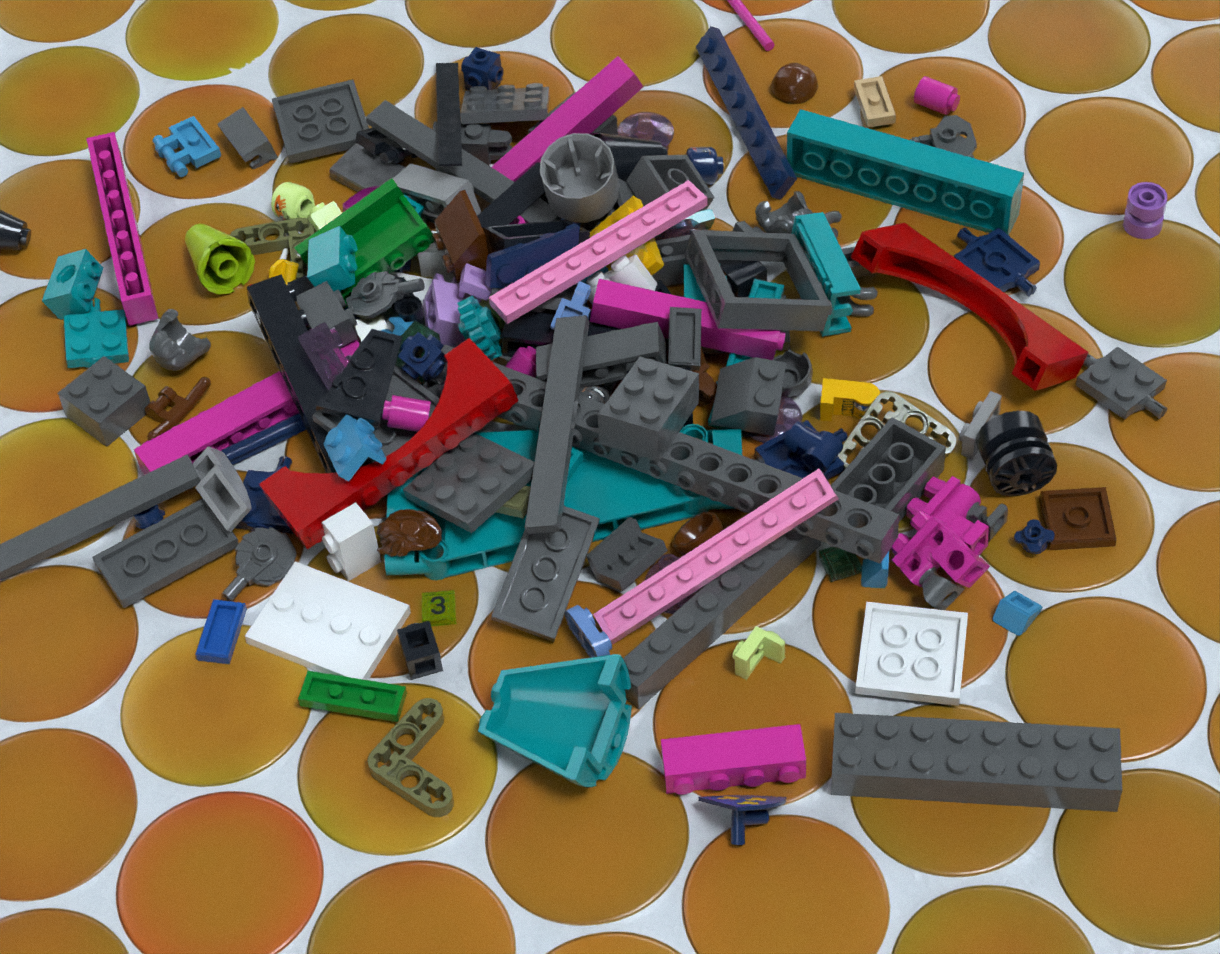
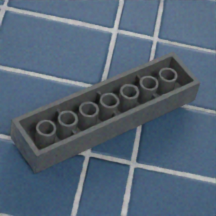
M835 713L831 795L1118 811L1122 794L1120 728Z

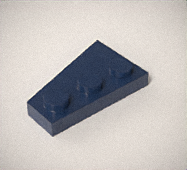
M574 223L566 226V229L559 232L541 235L537 240L525 244L519 243L487 255L485 285L489 288H505L577 246L579 243L580 226Z

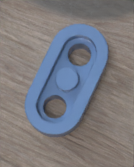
M579 605L566 610L565 618L568 626L589 657L610 655L609 651L612 650L611 641L604 631L599 632L597 630L591 612L587 608L582 609Z

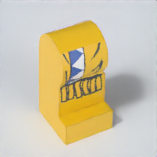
M823 378L820 421H833V415H854L861 419L875 398L880 394L878 387L868 382Z

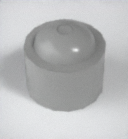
M581 133L560 137L548 146L541 158L540 175L550 208L559 217L579 223L600 219L612 210L619 196L620 184L610 148L600 138Z

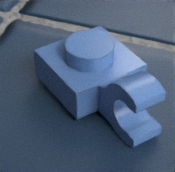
M579 281L571 301L564 298L561 299L550 325L551 329L555 330L556 318L586 315L589 319L591 309L584 307L592 291L590 285Z

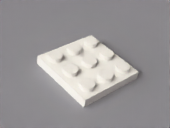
M866 602L855 694L959 706L968 613Z

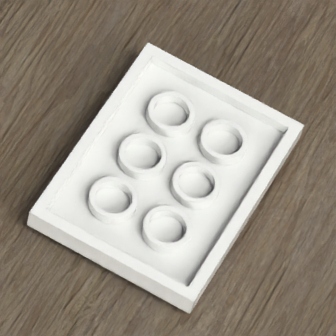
M295 561L246 633L245 639L249 645L320 673L369 680L398 634L397 629H401L411 611L408 604Z

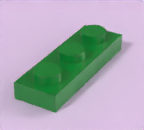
M307 671L298 701L302 707L398 722L407 696L406 686Z

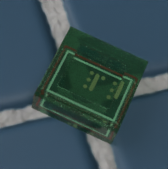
M833 546L819 550V559L830 582L862 573V565L856 554Z

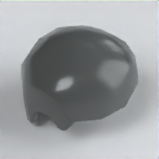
M788 350L783 355L774 357V361L786 363L781 396L793 397L802 394L810 386L813 377V368L808 355L805 352L800 355L792 350Z

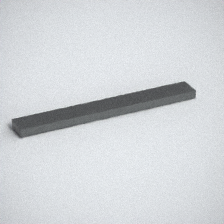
M386 100L366 116L368 125L441 172L469 180L474 187V193L489 203H492L514 183V181L463 149V166H439L438 133ZM540 198L536 199L520 214L525 223L562 219L550 208L547 202Z
M586 315L556 318L525 529L528 534L560 532L589 329V320Z
M188 454L0 544V580L198 485L201 480Z

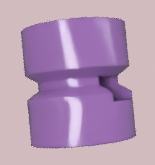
M1141 182L1131 187L1128 192L1123 227L1129 235L1138 239H1149L1160 233L1168 196L1165 189L1152 182Z

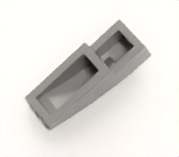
M208 446L193 462V466L201 480L195 488L224 528L231 532L252 509L250 499L240 476L224 452Z

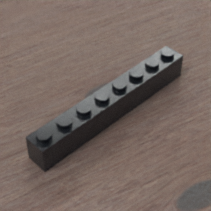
M282 274L246 286L248 303L326 473H335L336 470L323 444L328 432L313 421V414L316 412L317 403L332 386L329 378L332 377V372L326 359L321 360L318 354L320 346L315 334L309 335L306 328L309 324L304 310H298L296 307L297 297L291 284L286 285ZM365 461L361 467L368 465V463Z

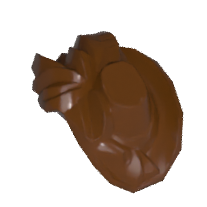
M412 509L398 510L390 514L384 522L378 525L376 532L383 545L377 551L380 554H388L391 557H403L409 551L431 549L442 541V529L436 519L423 511Z

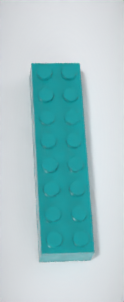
M800 109L787 131V160L796 177L987 233L999 227L1009 235L1019 216L1024 172Z

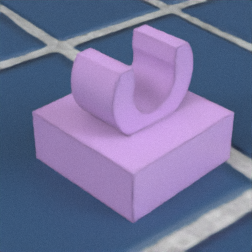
M467 263L461 271L459 298L463 299L464 294L468 293L473 295L479 303L482 299L488 300L492 293V288L485 285V270Z

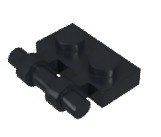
M373 127L358 131L356 134V143L364 147L371 154H381L380 159L383 164L390 162L397 164L403 162L407 157H418Z

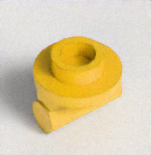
M280 259L270 267L269 278L282 274L286 285H288V282L296 280L299 264Z

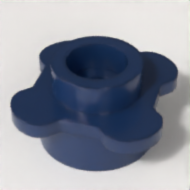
M1035 519L1028 521L1027 526L1022 531H1017L1014 535L1016 543L1022 544L1023 549L1031 554H1039L1045 551L1048 547V542H1052L1055 538L1052 530L1045 529L1041 526L1040 521Z

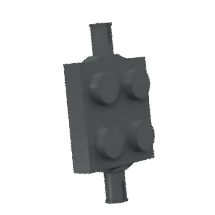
M1116 347L1106 356L1099 359L1094 358L1088 353L1083 363L1088 369L1077 377L1076 386L1124 420L1134 412L1147 409L1157 416L1158 419L1165 415L1168 408L1157 402L1154 397L1165 389L1166 379L1119 347Z

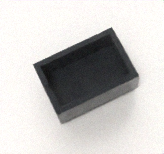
M565 219L483 227L488 254L519 243L525 244L537 240L541 235L559 232L566 229V226L574 223ZM581 226L578 245L590 238V231Z

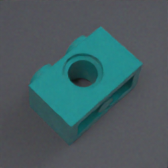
M87 249L58 256L42 302L60 320L64 319V315L87 313L104 267Z

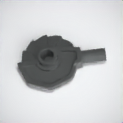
M375 271L366 278L363 277L356 287H353L351 296L346 298V302L355 317L371 319L382 312H386L393 303L403 299L404 294L424 290L425 285L421 278L401 282L400 279H396L388 271L379 273Z
M271 527L269 529L254 528L255 531L242 536L243 540L235 549V552H237L236 565L239 566L236 571L237 577L222 592V595L227 600L233 601L247 584L249 586L252 584L270 586L285 577L294 564L297 554L286 532L281 534Z

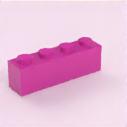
M800 724L661 739L662 763L667 794H688L695 790L704 789L719 791L731 786L740 785L755 787L763 783L776 781L790 783L806 778V755Z

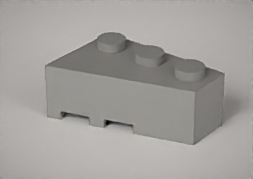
M411 163L392 178L404 195L424 206V211L421 213V219L424 222L429 220L435 224V219L458 192L466 190L476 215L478 216L481 213L474 194V187L467 179Z

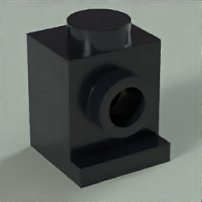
M430 621L412 623L404 628L397 629L410 680L443 671L440 652Z

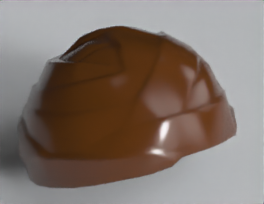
M789 63L781 67L772 80L774 95L789 104L806 102L815 96L818 89V80L814 72L807 66L799 63Z
M703 512L691 518L674 536L672 543L676 552L684 556L723 531L721 520L717 517V514L712 512Z

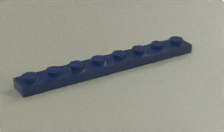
M710 26L696 45V49L771 196L781 200L795 183L797 177L720 29Z

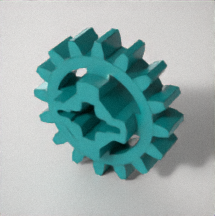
M473 295L458 302V311L461 314L458 327L465 340L470 338L491 361L502 356V348L498 343L502 333L491 310L487 306H480L478 300Z

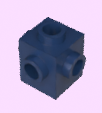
M475 47L470 55L464 58L461 65L466 90L470 91L471 87L484 86L487 90H495L503 80L504 70L501 67L500 54Z
M417 332L414 337H408L400 347L401 352L398 357L404 363L401 368L413 379L416 380L420 376L429 383L446 366L445 354L441 351L444 345L431 334L425 338L421 333ZM425 350L424 356L422 358H418Z

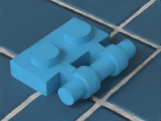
M194 116L168 127L170 136L163 138L161 135H156L152 140L158 155L167 160L166 164L169 169L177 173L179 177L187 175L188 169L185 166L187 163L192 162L198 168L221 157L220 148ZM178 147L182 149L177 153L174 152V149Z

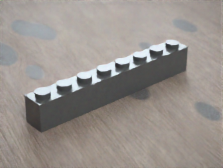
M790 530L705 585L623 658L631 682V688L629 690L625 689L626 699L638 709L643 707L821 546V541Z

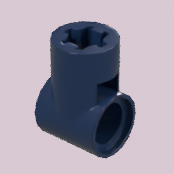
M799 421L792 426L783 443V446L802 457V461L807 468L813 472L820 469L823 474L843 450L842 442L834 434L828 431L817 433Z

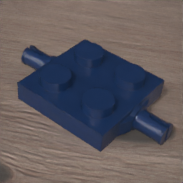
M966 227L963 230L960 229L957 237L966 243L967 246L955 254L954 258L1003 292L1010 288L1018 287L1028 297L1035 293L1037 287L1026 278L1039 270L1040 261L999 227L989 234L979 237L973 235Z
M808 420L803 422L804 425L816 431ZM842 428L832 433L841 442L846 441L848 438ZM790 430L755 448L754 456L761 463L801 478H805L813 472L803 463L800 455L783 446ZM839 457L834 460L824 473L827 480L844 471V462Z
M281 456L274 472L247 471L243 484L247 490L252 509L235 528L247 529L253 532L255 531L254 528L269 529L271 527L280 533L293 534L291 528L268 501L259 485L285 465L290 469L292 464L291 458L285 456L284 459V456Z

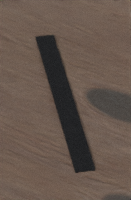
M436 63L439 166H463L458 63Z

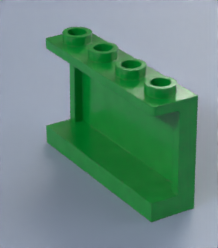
M391 178L294 248L308 266L309 239L338 226H341L347 235H351L357 244V251L355 252L357 264L355 284L340 291L347 305L346 298L351 296L353 287H356L363 277L366 278L375 271L377 273L388 271L390 274L394 270L400 269L415 255L427 250L434 243L433 233L427 224L424 223L398 185Z

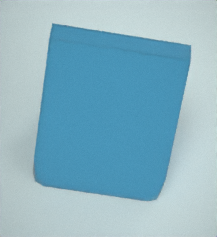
M889 551L880 564L869 559L863 560L861 585L863 587L885 588L887 586Z
M1013 591L1000 600L993 616V621L1020 636L1039 615L1043 607L1019 592Z

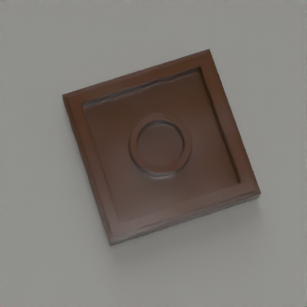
M1106 487L1040 492L1045 529H1050L1055 534L1054 540L1048 542L1049 550L1116 546L1117 539Z

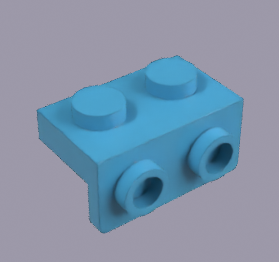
M346 414L337 427L332 428L328 432L323 443L338 476L347 481L352 478L368 457L380 464L387 460L381 449L382 443L373 433L374 427L362 418L356 420Z

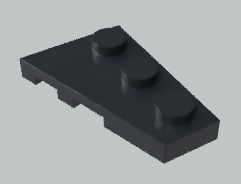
M371 329L351 356L347 366L333 381L326 395L317 403L316 411L343 418L347 414L356 420L362 418L371 425L379 427L403 336Z

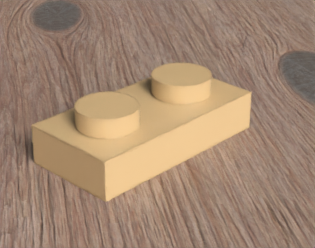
M882 76L855 80L854 91L867 128L894 124L896 114Z

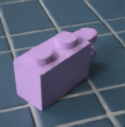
M436 273L423 299L427 336L431 334L443 345L446 344L455 348L465 341L458 327L461 314L458 311L459 306L457 303L468 298L469 294L465 293L463 299L459 298L460 282L457 283L455 277H453L450 283L445 282L443 275Z

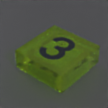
M455 590L422 593V622L430 621L431 626L457 624Z

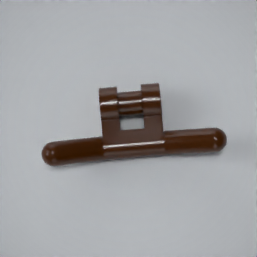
M208 377L200 378L186 398L177 395L168 386H165L158 393L159 398L156 401H151L144 408L150 418L161 423L148 433V441L169 431L183 420L210 387L211 381ZM167 406L172 407L169 411L165 410Z

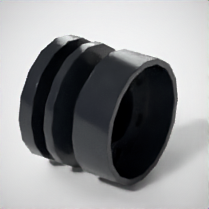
M1017 410L1003 413L985 423L977 433L976 444L981 458L986 465L985 469L989 475L991 486L995 492L1004 496L1026 495L1039 490L1048 484L1057 473L1058 464L1047 442L1048 438L1042 422L1037 415L1029 411Z

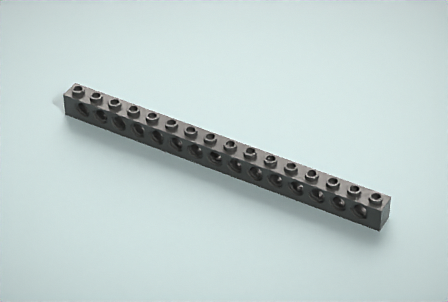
M445 344L441 351L447 354L454 347ZM447 362L443 371L427 383L428 388L445 382ZM494 363L512 383L519 400L509 410L497 417L539 432L547 382ZM579 395L572 442L573 447L586 450L599 457L612 460L627 468L638 470L656 479L664 480L682 489L708 497L713 501L734 507L742 512L751 513L803 479L678 432L659 462L599 444L598 413L605 404ZM834 490L839 498L837 501L792 529L799 534L807 535L830 546L838 547L861 558L880 564L898 538L899 514Z

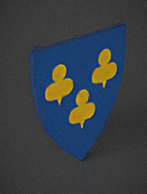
M723 795L699 797L698 801L731 809V844L744 845L745 825L767 824L769 821L767 810L759 809L781 806L786 803L787 797Z

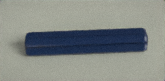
M299 413L221 451L224 452L231 464L234 465L305 431L306 428Z

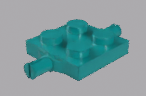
M94 298L95 307L92 300L89 313L64 315L66 362L68 368H89L103 356L113 363L129 362L124 309L101 311L100 299Z

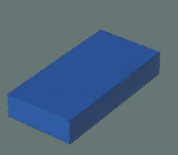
M213 599L195 654L198 661L230 664L247 611L245 603Z

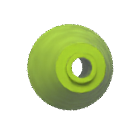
M196 224L187 231L185 236L186 246L201 284L208 291L216 294H230L235 291V287L240 284L245 285L254 271L255 259L246 243L206 224Z

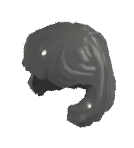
M800 191L793 192L794 195L789 198L788 202L773 212H769L771 206L768 201H762L758 204L755 210L756 220L766 233L791 234L795 216L813 214L807 208L804 196Z
M168 309L162 315L149 343V350L155 361L161 367L170 371H177L187 367L211 348V343L207 337L200 339L187 332L186 328L178 321V312L174 309Z

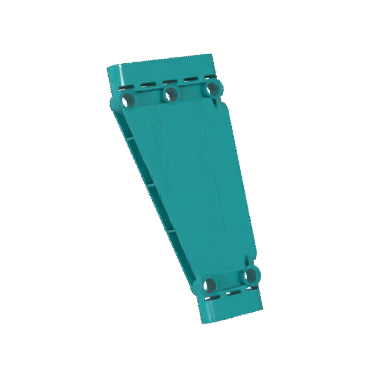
M690 424L679 431L742 455L741 429L706 430L698 424ZM527 430L476 433L535 462L539 432ZM572 446V448L583 452V461L567 482L564 506L600 518L592 542L608 537L629 517L636 519L640 529L643 530L692 518L709 510L736 509ZM428 467L423 468L410 477L403 485L396 487L388 493L387 518L398 510L412 509L423 511L436 519L442 529V541L434 548L409 551L403 557H391L385 554V571L387 576L424 574L427 578L437 581L446 577L513 561L525 531L526 516L519 518L495 512L473 533H470L406 499L403 489Z

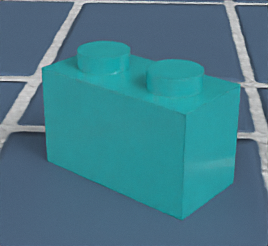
M341 226L309 239L307 278L314 287L327 281L334 292L336 290L341 291L355 284V271L357 270L355 252L357 251V244L351 235H347Z

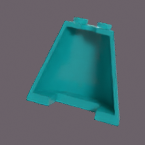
M612 654L501 670L497 683L493 685L491 690V699L494 702V706L491 710H486L481 716L478 732L576 785L594 787L597 780H606L612 773L621 757L628 736L632 705L626 704L625 689L629 690L631 688V682L625 661L621 655Z

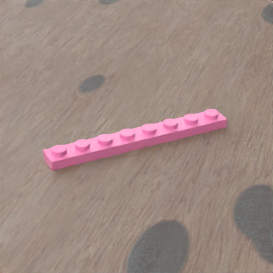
M689 180L493 294L489 297L490 306L509 324L708 206L707 197Z
M817 469L593 615L602 631L609 637L611 644H614L839 498L822 471Z

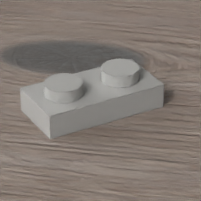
M990 391L984 402L979 401L973 412L972 422L970 424L965 423L959 436V441H962V456L974 459L978 452L976 444L977 433L985 423L1000 415L1002 395Z

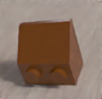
M466 190L458 192L435 219L437 233L432 234L437 250H443L445 253L442 256V260L447 273L453 272L457 283L460 282L461 271L466 263L486 271L487 255H489L483 228Z

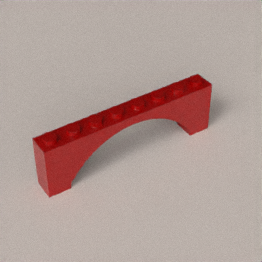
M904 222L861 232L851 256L853 260L871 273L878 272L915 282L940 292L975 312L989 323L1009 346L1015 361V367L1011 374L1034 391L1077 377L1089 353L908 224Z
M470 338L444 355L447 362V375L444 389L432 415L408 442L387 455V460L383 464L375 461L362 466L349 481L338 476L337 472L323 474L290 471L285 465L259 484L268 501L307 550L323 541L322 537L325 536L322 522L355 502L362 511L376 504L383 496L396 487L403 485L410 477L431 465L434 460L450 449L455 448L461 441L482 429L488 422L509 410L512 405L519 401L509 379Z

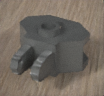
M957 115L944 116L936 128L930 129V135H922L910 139L911 141L974 158L973 152L977 148L971 124Z

